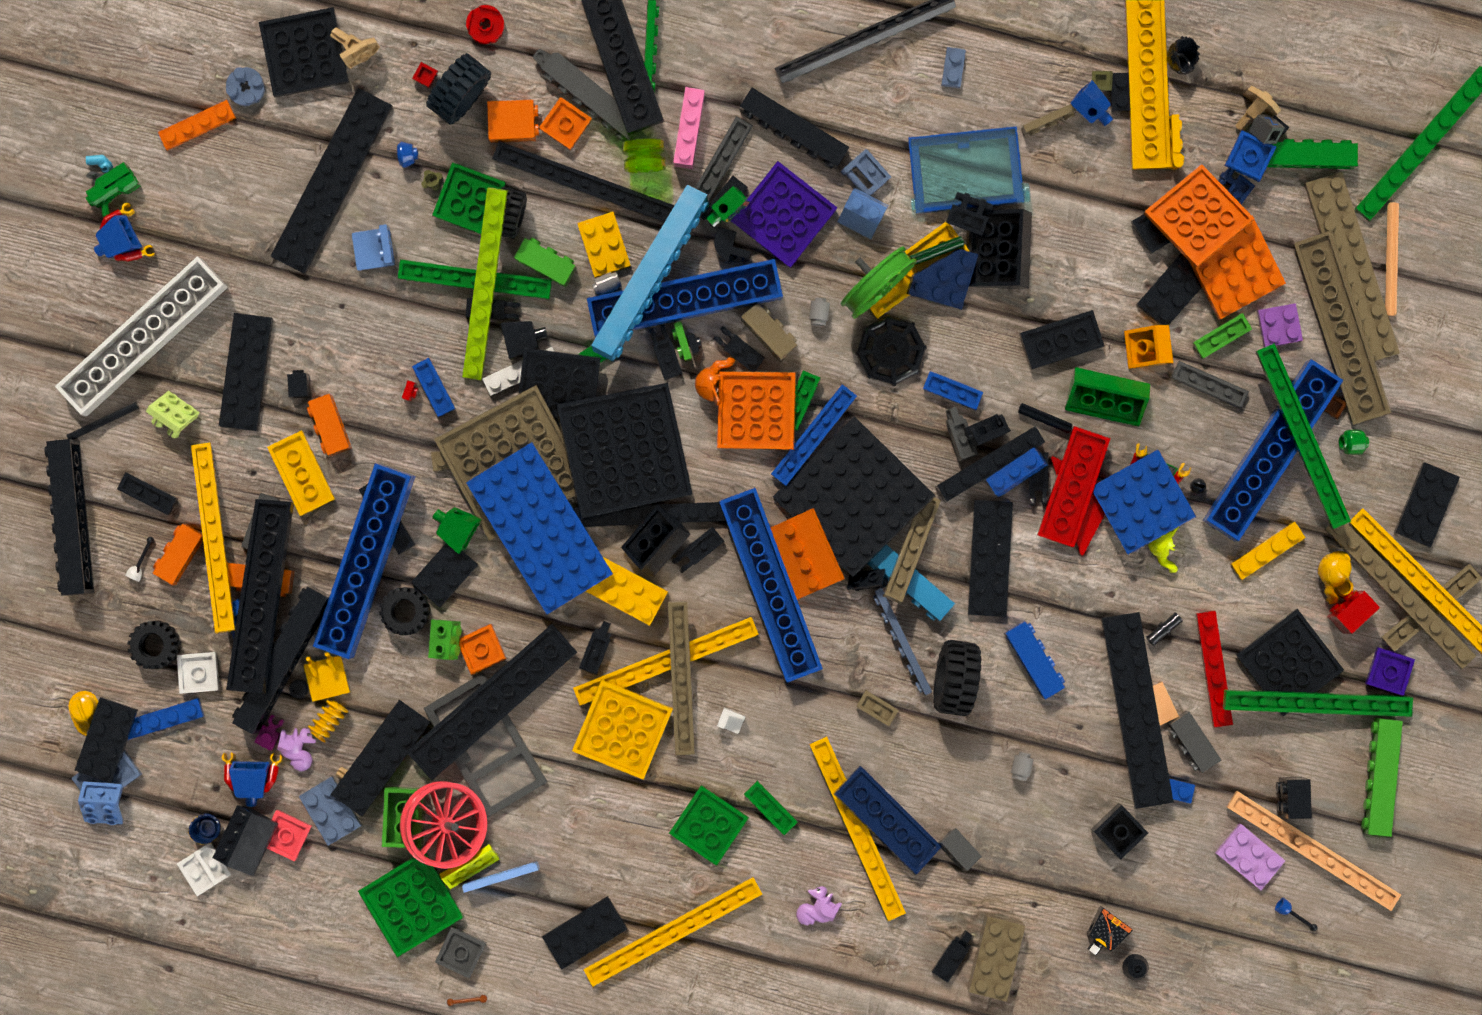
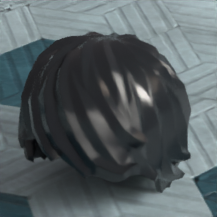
M1181 36V39L1176 40L1169 47L1167 62L1173 71L1180 75H1186L1193 72L1196 68L1194 65L1199 60L1200 53L1197 50L1200 46L1196 44L1193 38Z

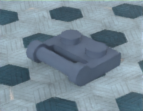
M867 149L841 170L843 176H847L858 190L870 196L891 179L889 173ZM854 167H856L862 173V175L870 182V184L872 185L870 189H868L861 182V180L853 173L852 169Z

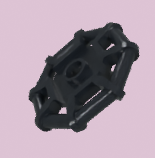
M889 314L862 328L863 333L858 349L855 351V356H858L867 374V378L896 386V384L919 374V368L927 345L921 339L914 322L910 323L894 318ZM886 325L887 331L876 335L873 332ZM892 325L904 328L905 330L903 333H900L891 329ZM909 332L916 344L914 346H911L906 338ZM869 336L874 339L871 350L866 349ZM893 345L894 349L897 350L896 354L888 355L886 347L889 348ZM911 351H917L912 364L908 361ZM871 354L874 361L876 362V365L873 367V369L866 355ZM906 365L908 370L896 376L895 370ZM879 367L891 370V376L879 373L877 370Z

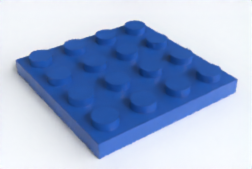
M1159 450L1152 452L1095 484L1093 490L1095 497L1128 555L1196 518L1194 511Z

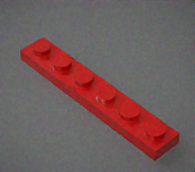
M1216 611L1195 613L1212 725L1214 728L1233 725L1231 710L1223 709L1224 689L1228 690Z

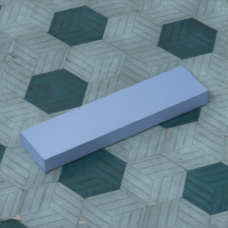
M536 861L466 882L462 886L463 892L465 893L538 871L539 864Z

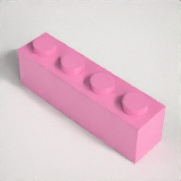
M685 87L673 161L675 167L693 169L705 96L704 90Z

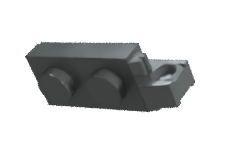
M956 407L945 410L948 419L946 420V426L958 460L962 461L978 455L976 447L971 448L963 430L968 427L967 420L962 415L959 416Z

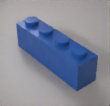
M1023 621L1004 632L1040 695L1046 700L1065 688L1063 685L1065 680L1060 672L1056 673L1054 670L1055 663L1052 658L1045 655L1043 651L1045 646L1040 639L1036 640L1033 635L1036 632L1031 623L1027 624L1026 621Z

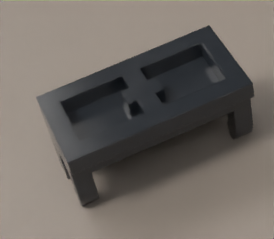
M998 414L963 429L971 448L1011 431L1002 414L999 416Z

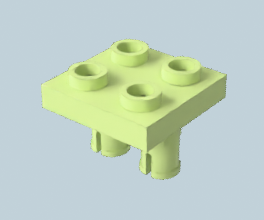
M167 391L154 401L146 410L153 417L151 420L152 424L156 423V427L167 426L169 428L167 434L171 435L172 438H178L181 430L193 422L200 413L170 391Z

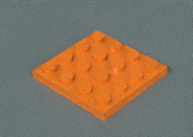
M1202 164L1144 212V215L1195 268H1198L1254 221V217Z
M1255 219L1198 268L1191 264L1218 319L1230 315L1286 284Z
M719 372L721 376H719L720 405H718L717 448L794 450L796 373Z

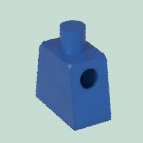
M1093 80L1079 90L1070 102L1090 123L1098 119L1106 126L1113 120L1107 112L1111 104Z

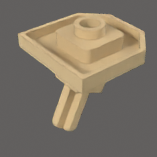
M337 27L330 34L333 39L341 43L346 51L339 55L349 70L367 61L380 48L374 37L361 41L352 34L348 35Z
M1250 86L1243 95L1252 104L1236 123V127L1240 131H1246L1257 115H1261L1264 112L1273 117L1281 109L1272 100L1273 97L1269 93Z

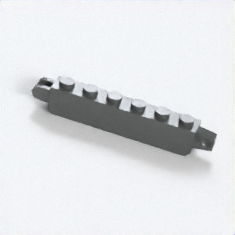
M542 49L537 50L533 59L541 67L542 76L549 82L553 80L558 84L557 88L562 93H569L573 97L572 101L578 106H585L587 108L586 112L593 118L597 116L602 120L601 124L609 131L613 129L617 133L616 137L622 142L627 141L631 143L634 141L641 147L648 146L649 139L644 132L639 131L628 135L616 99L561 54L552 53L550 55Z

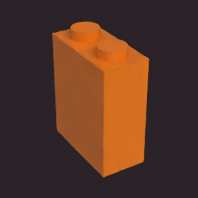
M534 100L487 101L488 137L490 143H498L499 141H536V136H539V124H535V117L539 116V110Z

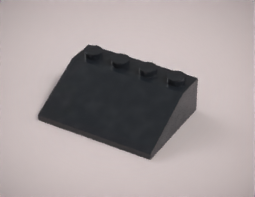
M1025 209L991 210V212L984 210L982 215L989 217L983 235L969 231L968 249L970 252L978 254L969 287L1029 289L1032 212Z

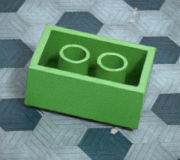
M385 788L382 847L406 848L400 833L401 814L408 799L419 788ZM426 796L420 801L424 806H426ZM417 805L412 819L425 821V811ZM411 821L412 836L424 831L425 823ZM424 836L413 840L417 848L421 849L424 846Z

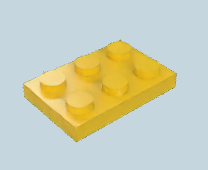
M614 212L577 223L595 278L609 272L613 273L631 267Z

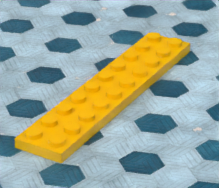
M1125 0L1132 170L1170 169L1164 0Z

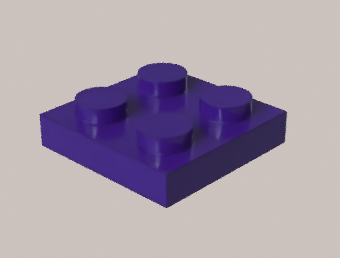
M1376 647L1365 684L1404 696L1415 659Z

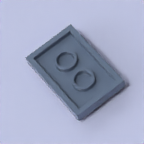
M125 749L113 780L114 784H122L123 788L142 775ZM80 772L71 778L80 791L83 781L109 783Z
M333 776L299 796L328 846L362 826L355 812L331 795L338 785Z

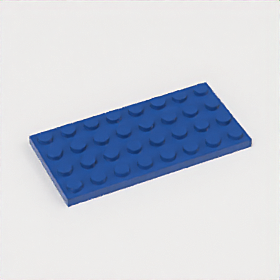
M532 442L466 482L547 615L613 575Z

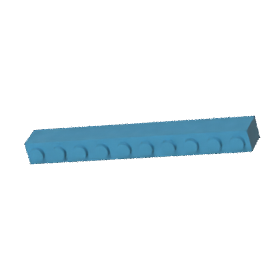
M689 185L685 187L591 345L593 352L613 362L616 357H620L624 349L622 346L625 341L631 339L633 335L632 330L635 325L641 322L644 309L650 307L653 294L660 290L663 277L668 276L671 271L672 262L679 258L682 245L687 244L690 239L691 230L698 226L701 213L707 211L709 207L707 194Z

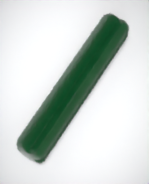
M959 236L915 253L910 258H915L917 260L915 265L963 247L965 243L963 238Z

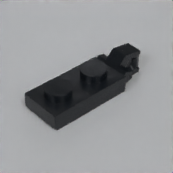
M603 621L600 630L595 628L579 669L595 675L598 674L611 641L612 634L608 633L611 623Z
M965 930L960 938L956 936L952 939L932 969V973L948 983L969 952L971 945L968 942L973 935Z

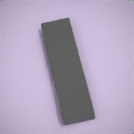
M1181 361L1177 362L1170 378L1238 409H1242L1249 391Z

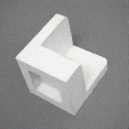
M724 708L717 726L738 734L746 716Z

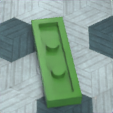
M1242 313L1192 344L1201 359L1249 332L1252 328Z

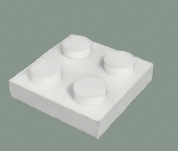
M217 652L177 655L180 694L220 690Z

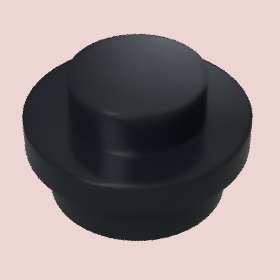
M302 679L294 680L289 686V692L294 698L300 699L308 694L309 686Z

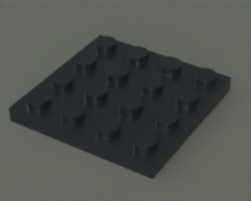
M334 7L259 22L274 98L349 83L346 64L339 55L343 53L342 44L330 36L331 31L335 27L338 28Z
M524 347L519 394L537 385L560 427L556 405L596 397L601 357Z
M1298 609L1292 611L1236 654V657L1262 691L1315 693L1344 671ZM1279 712V713H1280L1281 716L1284 717V716H1285L1286 714H1288L1289 712Z

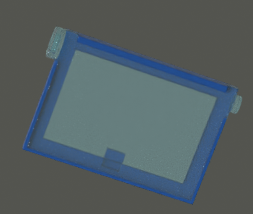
M1017 126L908 138L914 198L911 199V210H915L916 214L950 211L952 204L960 207L961 201L955 199L957 192L969 193L971 197L979 200L981 198L985 199L988 203L993 204V206L1030 202L1029 183L1022 182ZM967 204L966 209H969V208H977V207H976V206H973V205H970V204Z

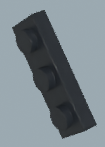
M125 472L117 487V490L166 515L171 514L178 500L177 497Z

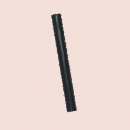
M134 402L66 436L68 439H77L138 410L139 405L137 402Z

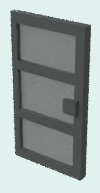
M480 673L477 677L424 707L434 727L487 681L484 673ZM508 714L455 760L470 789L483 803L487 817L547 783L545 776Z

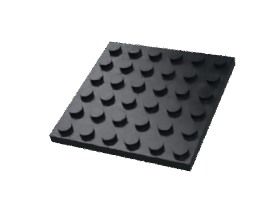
M668 383L556 405L580 519L693 495Z
M855 416L793 476L786 486L784 485L773 496L792 517L814 508L837 562L853 578L936 497Z

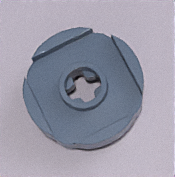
M238 67L227 78L226 93L234 103L246 107L262 99L265 93V84L261 75L256 70L248 67ZM248 82L250 89H246L243 92L241 85Z

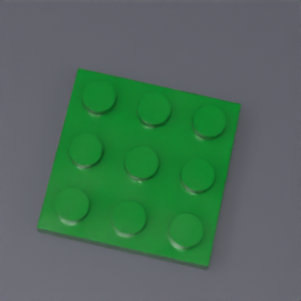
M452 162L432 216L481 235L487 188L501 189L507 183Z
M701 785L669 834L717 866L749 817Z

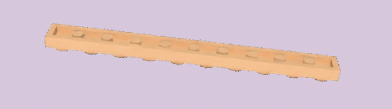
M1236 791L1226 806L1388 910L1392 911L1401 897V894L1240 792Z

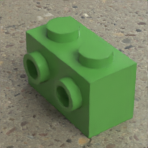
M431 619L428 658L458 660V655L460 654L459 639L462 633L461 621Z

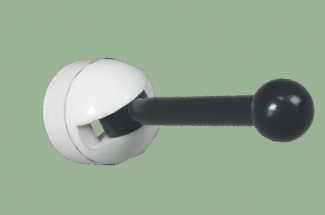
M153 537L147 538V544L137 565L130 567L125 576L138 582L142 577L140 566L150 545L154 543Z

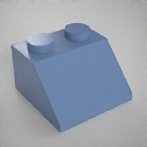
M854 188L837 222L872 239L889 205Z

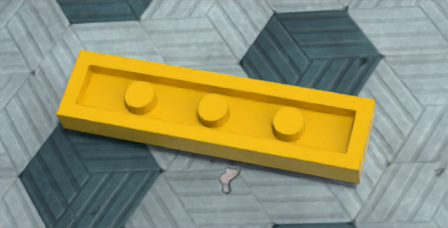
M1292 522L1230 565L1240 580H1243L1306 537L1296 522Z

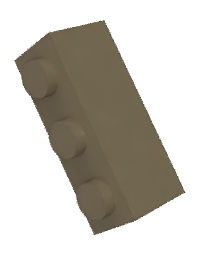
M757 303L741 316V321L773 356L781 362L797 347L795 343L797 339L790 332L788 334L785 333L782 329L784 327L777 318L773 320L769 314L771 312L764 304L760 306Z

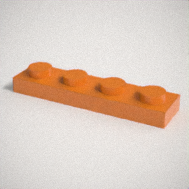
M225 100L159 131L158 134L165 149L168 151L236 119V116L229 101Z

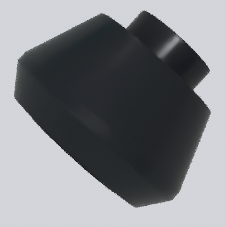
M1131 954L1123 961L1122 970L1127 978L1137 981L1147 975L1149 965L1142 955Z

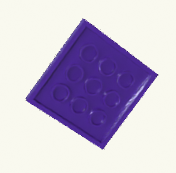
M777 161L749 196L748 200L750 203L735 215L730 222L791 268L838 208Z

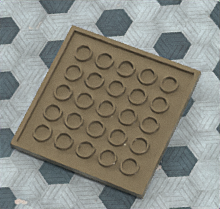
M537 385L434 439L475 516L482 519L480 525L489 541L497 537L498 534L466 482L531 442L539 452L567 500L575 496L561 429Z

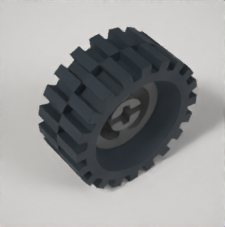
M470 54L461 55L442 74L441 79L436 82L437 85L431 90L426 106L449 125H453L471 109L474 102L483 93V89L488 85V81L491 78V71Z

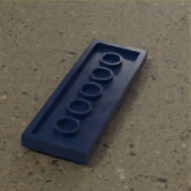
M858 766L833 793L914 875H917L942 847L862 766Z

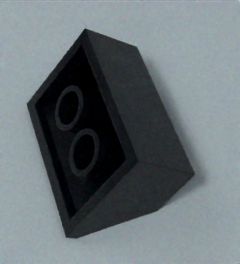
M657 505L621 548L642 572L654 577L691 534L681 522L660 505Z
M237 805L212 858L227 867L254 876L279 823L251 807Z

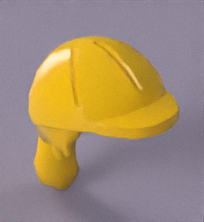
M1334 551L1331 554L1325 555L1318 566V575L1325 584L1324 593L1327 596L1325 601L1329 602V604L1338 602V596L1334 589L1343 585L1350 577L1352 569L1349 555L1343 551Z

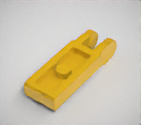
M1172 114L1169 116L1170 169L1177 170L1184 165V156L1180 153L1183 147V141L1180 139L1182 121L1179 120V114Z

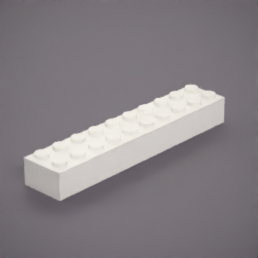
M197 256L55 387L81 415L88 416L224 292L228 286L203 259Z

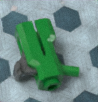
M123 162L104 174L90 171L86 177L93 179L94 186L86 191L88 196L85 198L91 207H101L102 215L105 217L110 214L108 204L112 202V199L122 193L128 195L141 187L137 178L133 177L134 174L130 167Z

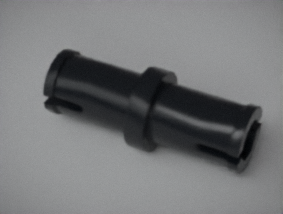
M1174 612L1165 622H1160L1158 628L1146 636V639L1151 645L1155 646L1165 636H1169L1171 631L1183 622L1182 618Z

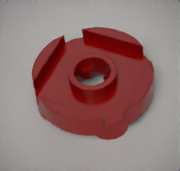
M481 5L468 14L466 27L474 41L481 44L496 43L502 36L505 22L497 8L491 5ZM485 20H489L488 23H491L490 27L482 29L483 26H480L481 22L484 23Z

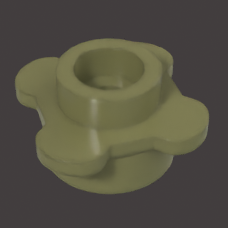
M426 170L424 172V181L421 183L422 187L432 188L434 191L439 190V183L443 178L442 174Z

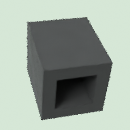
M1257 115L1249 131L1263 144H1276L1285 127L1271 115Z

